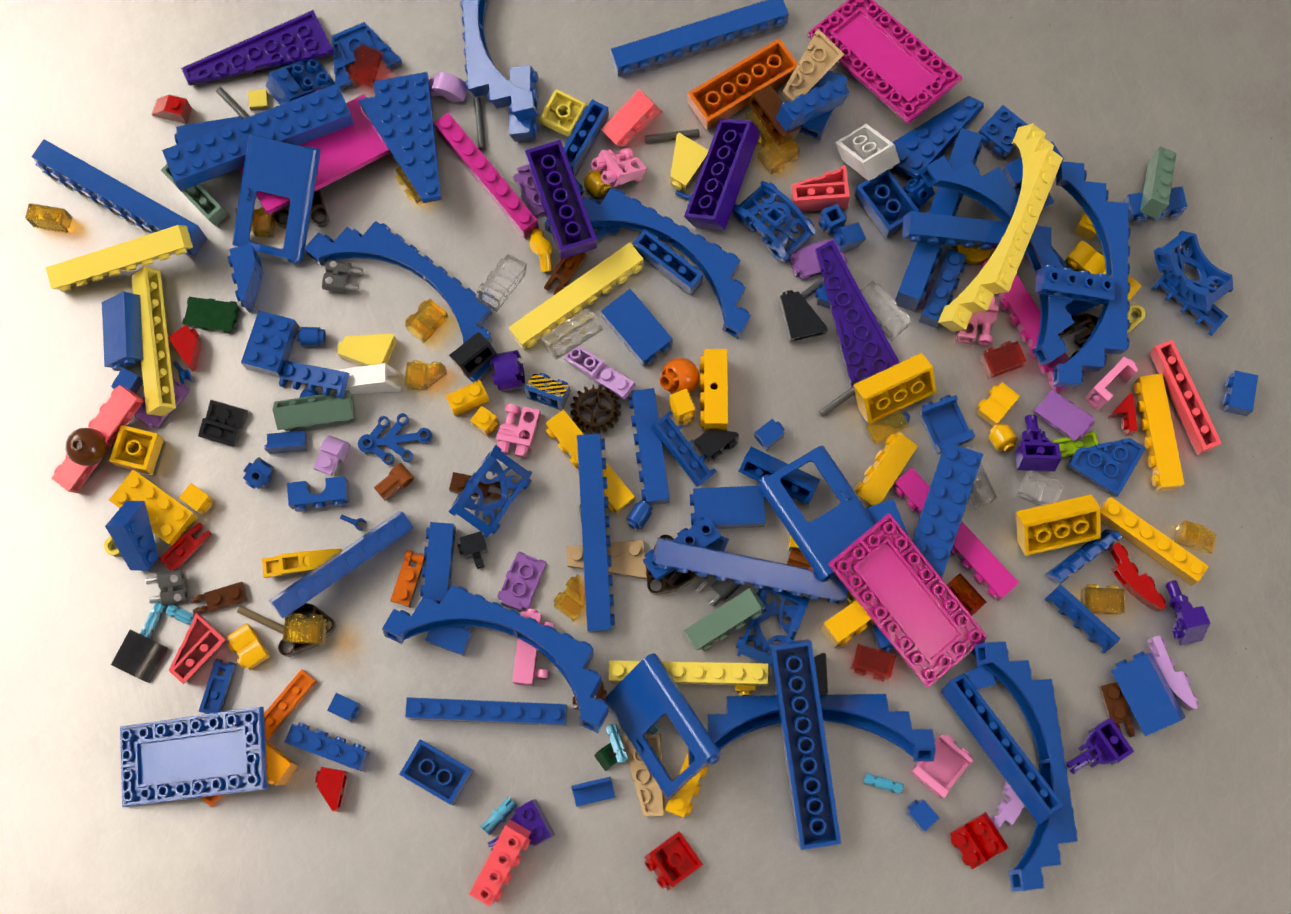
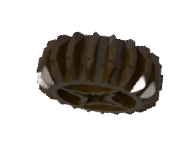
M592 384L591 389L588 390L585 386L584 393L578 390L577 394L579 397H573V401L576 403L570 404V407L573 409L570 411V414L574 416L572 418L573 422H578L576 424L578 428L583 426L582 432L585 433L590 429V434H593L594 430H597V434H601L600 430L603 429L607 433L608 426L611 429L614 428L612 422H619L617 418L621 416V412L618 411L621 409V404H617L619 397H614L613 391L608 393L609 389L607 387L602 390V385L599 384L598 389H595L594 384ZM594 397L592 402L583 404L587 399ZM601 398L607 400L612 409L602 405ZM598 403L599 410L596 411L594 416L593 410ZM580 410L585 411V413L591 416L590 422L582 417ZM609 415L604 421L597 423L600 417Z

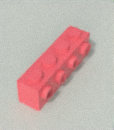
M512 820L505 825L469 895L489 907L494 901L498 903L504 893L501 890L503 885H507L513 876L510 873L512 868H516L522 859L519 856L521 851H525L531 842L528 839L531 831Z

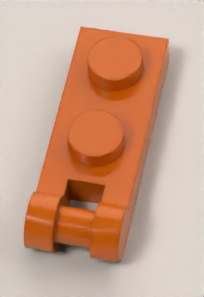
M411 550L406 551L390 600L391 602L410 607L426 560L424 554L420 553L418 555L414 554ZM411 561L417 562L416 567L410 566Z

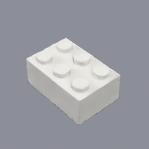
M868 124L836 141L841 160L868 181L900 163L895 145Z

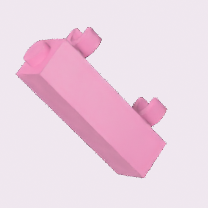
M526 609V612L521 611V616L525 618L531 617L543 626L549 625L553 628L555 626L554 623L542 622V615L538 613V610ZM520 639L517 642L513 683L534 686L535 678L548 679L549 671L536 669L538 650Z

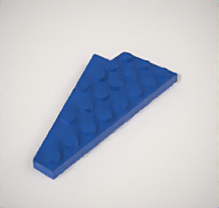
M422 72L374 81L375 96L358 99L361 108L423 203L442 200L428 73Z

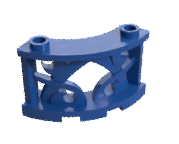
M762 181L760 183L761 186L740 205H734L732 212L739 223L746 226L753 233L757 231L763 236L761 241L767 246L775 259L786 262L795 250L812 235L816 234L813 228L814 223L809 218H806L798 207L779 191L773 183ZM774 205L779 210H783L784 214L787 215L785 229L782 226L774 228L770 225L766 227L764 225L766 221L755 216L760 214L758 211L763 214L766 212V209ZM799 225L804 233L796 239L790 234V231L794 234H799L795 227ZM775 230L779 231L777 237L772 233ZM789 239L792 242V244H790L786 249H784Z
M1180 231L1179 235L1164 247H1158L1154 250L1157 267L1160 273H1164L1168 280L1166 282L1176 295H1182L1187 299L1186 303L1208 312L1212 309L1211 305L1227 292L1233 291L1232 274L1220 270L1207 259L1200 248L1197 234ZM1184 264L1192 266L1198 272L1200 282L1189 280L1184 275Z
M497 445L487 454L476 473L474 472L465 484L466 487L457 496L448 511L453 516L457 514L480 530L486 538L491 533L495 534L500 527L498 523L522 488L526 489L532 481L530 477L533 473L530 470L527 471L502 453V449ZM496 459H498L500 462H502V463H503L504 465H506L508 468H506V469L503 470L502 467H501V465L499 464V462H498ZM513 470L521 476V479L518 483L513 484L511 480L515 476L511 475L506 478L505 474ZM487 472H491L492 476L497 474V476L491 480L486 478ZM499 480L501 499L494 503L482 504L483 494L477 484L479 482L491 484ZM508 488L514 489L508 496ZM473 493L478 494L477 504H474L476 502V499L473 500L471 498V495ZM500 508L497 514L495 515L493 510ZM467 509L475 510L474 514L469 512ZM479 511H482V518L484 520L486 515L491 517L489 525L478 518Z
M764 585V589L759 588L757 594L766 607L764 609L765 612L755 620L751 618L744 637H739L736 648L739 649L737 656L740 657L742 654L761 663L769 664L772 667L769 645L774 641H779L780 643L794 641L797 633L794 629L798 631L810 598L792 595L785 590L783 592H776L771 590L770 586ZM771 593L781 597L780 606L776 607V600L774 598L772 599V604H767V594ZM785 599L799 605H784ZM783 614H785V618H790L791 622L789 624L783 622ZM778 615L779 626L788 634L787 636H774L767 642L762 633L760 623L772 616ZM753 627L755 635L749 636L751 629ZM750 641L755 642V646L753 647L748 646L747 644ZM760 645H762V647H763V649H762L761 651L758 650V649H756V648L760 647Z

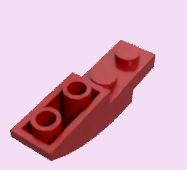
M1119 542L1108 548L1117 565L1111 571L1121 585L1147 607L1157 612L1167 608L1165 598L1161 593L1157 592L1153 578L1148 576L1147 573L1141 576L1138 575V568L1129 560L1126 548L1123 545L1121 546Z

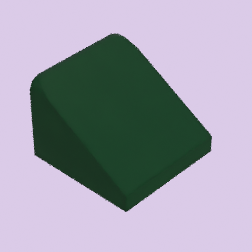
M611 742L594 755L605 771L618 763L615 756L617 753H614Z

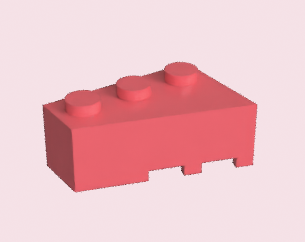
M639 89L601 130L621 148L627 145L637 133L663 111Z
M846 165L841 166L836 171H828L817 178L812 177L792 185L791 201L801 212L821 211L835 204H838L840 209H848L850 194Z
M196 613L168 671L182 684H185L224 644L227 638L201 614Z

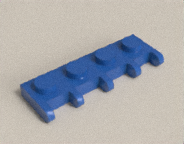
M1163 274L1151 289L1161 288L1168 294L1165 298L1166 301L1171 297L1183 306L1180 312L1183 313L1187 309L1198 318L1195 322L1196 325L1202 321L1211 328L1208 334L1212 336L1227 319L1228 315L1214 304L1211 305L1212 309L1208 312L1186 303L1187 299L1180 294L1176 295L1166 283L1168 280Z
M285 360L279 386L285 387L287 381L293 382L292 388L298 390L301 384H307V390L310 393L315 391L316 386L322 387L323 395L325 396L330 395L331 389L337 390V398L342 399L350 373Z
M670 410L653 423L651 427L696 487H698L717 471L715 468L712 470L708 469L703 462L706 456L702 455L699 457L691 446L695 443L694 440L687 441L680 432V429L683 428L682 424L676 426L671 420L670 416L673 413Z
M1105 529L1101 532V539L1086 543L1047 572V577L1049 580L1061 584L1068 579V575L1076 573L1083 568L1087 561H1092L1099 555V552L1111 547L1115 540H1120L1122 538L1121 534Z
M1061 584L1044 599L1046 602L1052 601L1059 608V614L1064 612L1074 621L1073 626L1075 628L1079 626L1087 633L1090 642L1092 640L1096 641L1102 647L1101 652L1103 654L1121 639Z

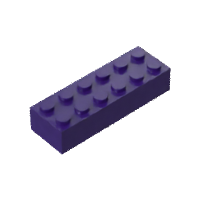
M720 119L684 215L694 227L717 230L726 229L761 133L752 121Z
M561 140L525 150L526 163L560 258L564 259L596 249L597 238Z

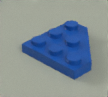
M1131 438L1084 447L1075 451L1067 466L1117 497L1146 448Z

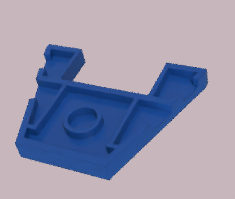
M365 22L331 36L332 49L334 51L335 84H338L340 90L352 85V81L346 71V68L378 54L381 55L387 69L402 63L401 58Z

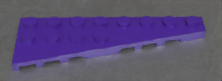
M314 10L181 69L190 86L333 54L334 51Z
M831 240L816 248L815 251L851 387H853L854 384L862 379H867L900 362L834 241Z

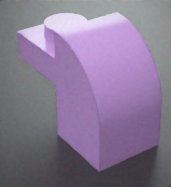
M437 72L436 77H430L429 79L431 97L443 96L451 103L464 101L468 90L466 82L445 72Z
M327 436L319 448L321 451L313 469L332 476L338 462L343 463L350 444L336 437Z

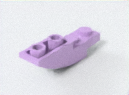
M574 344L564 357L569 364L597 385H602L603 389L607 387L609 393L613 391L614 394L624 400L636 386L635 382L607 366L603 360L577 344Z
M1160 635L1148 639L1147 642L1179 705L1188 711L1197 709L1198 699L1189 687V677L1187 674H1184L1183 670L1175 673V664L1167 654V645L1164 639H1161Z
M1008 782L1004 784L1003 789L1005 790L1002 793L1008 800H1003L997 807V810H999L997 814L990 816L997 830L1004 822L1008 826L1013 825L1024 807V804Z

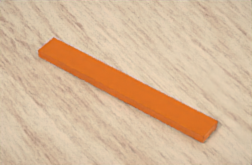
M303 669L297 673L264 713L265 741H269L317 683ZM223 795L200 798L210 807H213Z

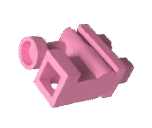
M630 148L622 149L619 154H615L610 149L608 151L602 150L599 156L594 158L590 164L594 171H601V180L604 184L610 183L613 187H617L618 184H625L631 180L639 182L647 170L638 157L634 158Z
M996 297L992 298L987 311L972 314L966 330L958 331L955 342L973 344L976 339L977 325H981L982 334L978 335L977 343L984 346L992 345L993 337L990 335L992 325L996 321L999 308L996 305Z
M506 404L505 412L508 414L497 433L498 447L502 449V453L508 454L510 446H515V456L525 458L528 450L532 449L541 412L538 409L523 406L519 425H514L515 415H519L521 407Z

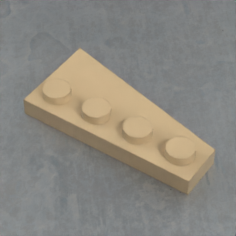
M819 29L816 30L781 93L790 102L795 100L800 94H807L844 55Z
M643 540L612 542L611 547H607V555H611L612 567H608V573L647 579L646 566L643 563L645 558ZM583 545L566 546L568 567L584 569Z
M661 734L645 735L646 740L662 763ZM621 736L625 751L629 757L631 774L636 786L643 817L665 816L664 793L629 738Z

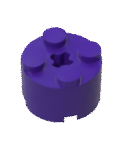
M518 350L497 353L490 360L492 367L495 369V373L492 374L494 385H497L499 391L525 387V372L523 363L518 361V358H521Z

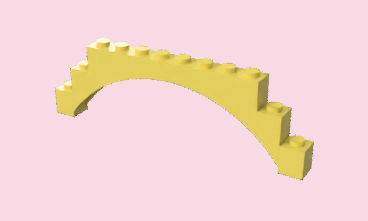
M1034 124L1018 127L1012 142L1013 145L1019 148L1023 163L1022 186L1013 217L999 245L980 273L956 299L944 307L938 323L950 331L966 330L972 314L987 311L994 294L1010 291L1063 159L1053 151L1054 145L1044 138L1046 133Z

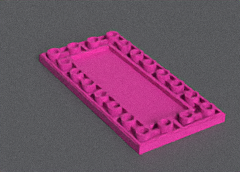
M847 0L808 32V37L812 39L816 30L819 29L844 53L838 60V63L908 125L962 80V76L874 0Z
M365 94L346 103L353 119V125L299 145L321 149L314 192L391 153L358 102V99L367 98ZM244 167L239 168L240 171H241L242 174H243V169H244ZM258 191L256 194L267 215L290 204V199L287 197Z
M890 513L885 515L828 563V566L926 688H929L975 648V645H979L988 637Z

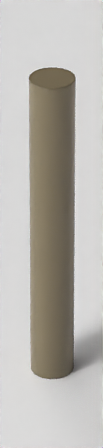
M241 605L237 610V613L285 636L290 637L293 630Z

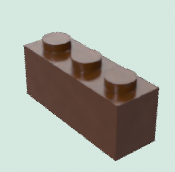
M768 85L753 92L748 104L776 144L780 146L796 138L801 129L800 126L785 132L776 119L783 102L772 86Z

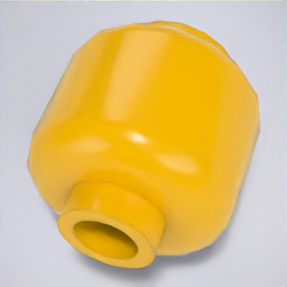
M600 170L590 171L584 178L585 189L596 198L606 196L611 188L610 183L604 184L601 180L602 173Z
M1000 423L991 428L989 440L996 451L1008 453L1015 448L1018 438L1010 425Z

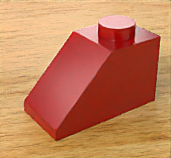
M166 95L157 98L151 115L187 124L192 107L186 98Z
M186 324L168 336V339L186 365L192 371H195L202 344L198 340L200 335L195 328L190 329Z
M321 767L320 771H317L315 778L317 788L331 810L340 812L348 772Z

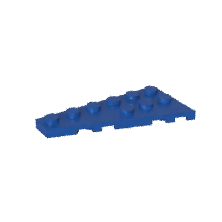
M967 96L892 142L895 145L900 161L893 168L920 180L921 175L919 171L937 160L958 137L961 128L965 129L984 108V102Z

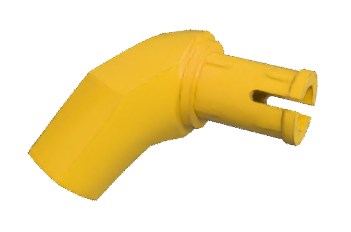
M533 229L529 247L534 253L539 255L540 270L542 272L551 271L550 254L553 251L552 246L544 237L543 230Z

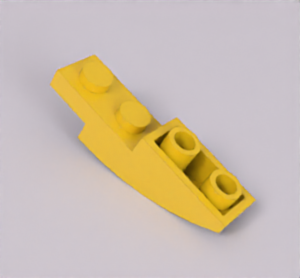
M342 549L302 551L262 558L263 577L272 578L309 573L342 551Z

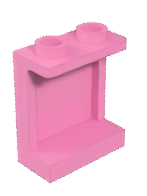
M1124 356L1088 393L1085 399L1099 411L1113 397L1105 388L1117 376L1128 382L1139 370L1135 362Z
M941 734L935 740L936 751L934 761L918 762L910 771L914 777L941 799L945 798L949 793V789L974 761L971 758V753L964 748L960 749L955 745L956 741L947 734L946 736Z

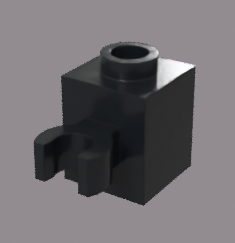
M479 531L460 537V544H457L460 555H464L466 560L473 558L477 569L485 567L481 555L489 552L483 533Z

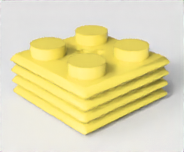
M555 89L539 117L540 124L569 137L572 135L577 121H580L583 116L582 114L587 103Z

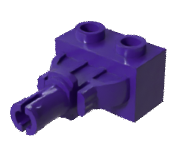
M1031 414L1025 416L1027 430L1023 431L1022 440L1015 452L1017 470L1055 472L1061 461L1059 443L1051 442L1046 437L1045 431L1041 433L1036 415H1033V419Z
M1176 580L1166 583V588L1171 598L1169 605L1173 607L1176 618L1172 628L1174 639L1178 640L1180 646L1203 641L1211 624L1204 607L1193 608L1188 601V596L1182 595Z
M1110 717L1088 731L1089 735L1084 745L1079 747V751L1088 749L1070 762H1067L1066 766L1070 768L1077 764L1070 769V772L1075 774L1093 761L1095 762L1090 765L1091 768L1099 764L1113 765L1119 763L1135 751Z
M536 799L514 810L515 814L510 820L531 831L528 838L531 840L529 845L537 846L555 836ZM499 837L489 841L488 846L493 847Z

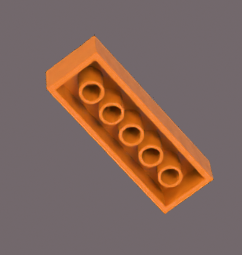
M780 38L688 92L687 103L705 129L709 130L719 124L720 119H727L749 106L748 101L753 92L768 85H771L776 90L786 84L798 63Z

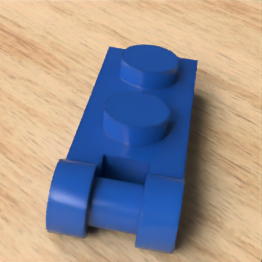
M215 659L198 712L205 714L221 712L232 675L236 669V663H224L221 659ZM220 670L225 671L224 677L218 675Z

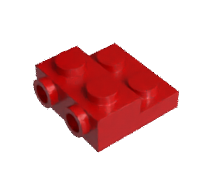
M986 812L950 833L952 845L955 848H959L963 854L962 860L964 864L970 865L971 869L982 865L1009 848Z
M680 831L644 857L647 869L655 872L658 876L657 883L661 888H666L667 891L703 865Z

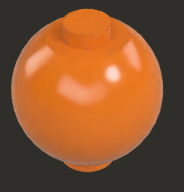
M686 358L672 359L662 370L660 385L671 394L684 389H688V393H691L698 385L699 371L696 365Z

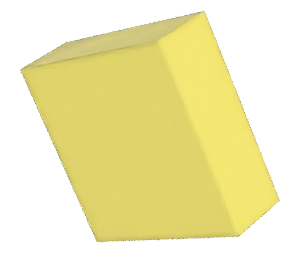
M266 89L248 91L250 110L268 108V92Z

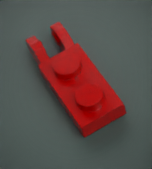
M197 523L188 532L186 531L159 560L170 571L178 570L201 547V544L210 538L212 533L206 531L195 540L193 536L197 535L203 528L202 523Z

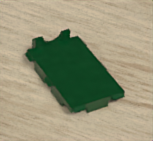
M189 297L187 299L186 314L182 321L184 326L187 324V326L208 331L211 329L212 331L229 334L232 328L237 329L241 310L237 307L236 302Z

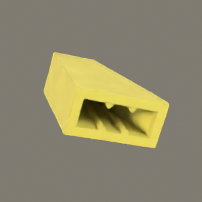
M678 133L676 137L670 184L674 189L682 190L686 193L700 173L708 149L681 133Z
M391 333L345 336L344 340L339 343L337 352L341 359L359 366L387 364L397 339Z

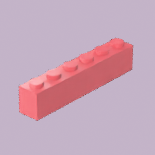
M1170 340L1156 345L1149 354L1158 373L1163 374L1165 388L1197 456L1217 448L1222 442L1174 341Z
M121 385L111 392L109 400L100 407V412L96 418L92 419L88 424V428L100 431L105 437L106 453L116 441L120 426H127L145 401L129 388ZM66 454V459L55 469L51 479L68 492L78 493L98 464L81 466L71 461Z

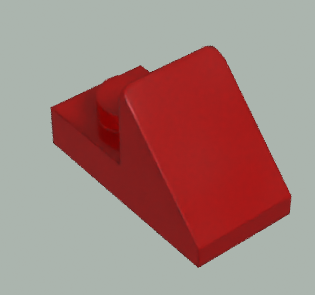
M1133 393L1129 394L1108 416V418L1123 417L1121 419V428L1124 430L1125 436L1133 435L1138 431Z

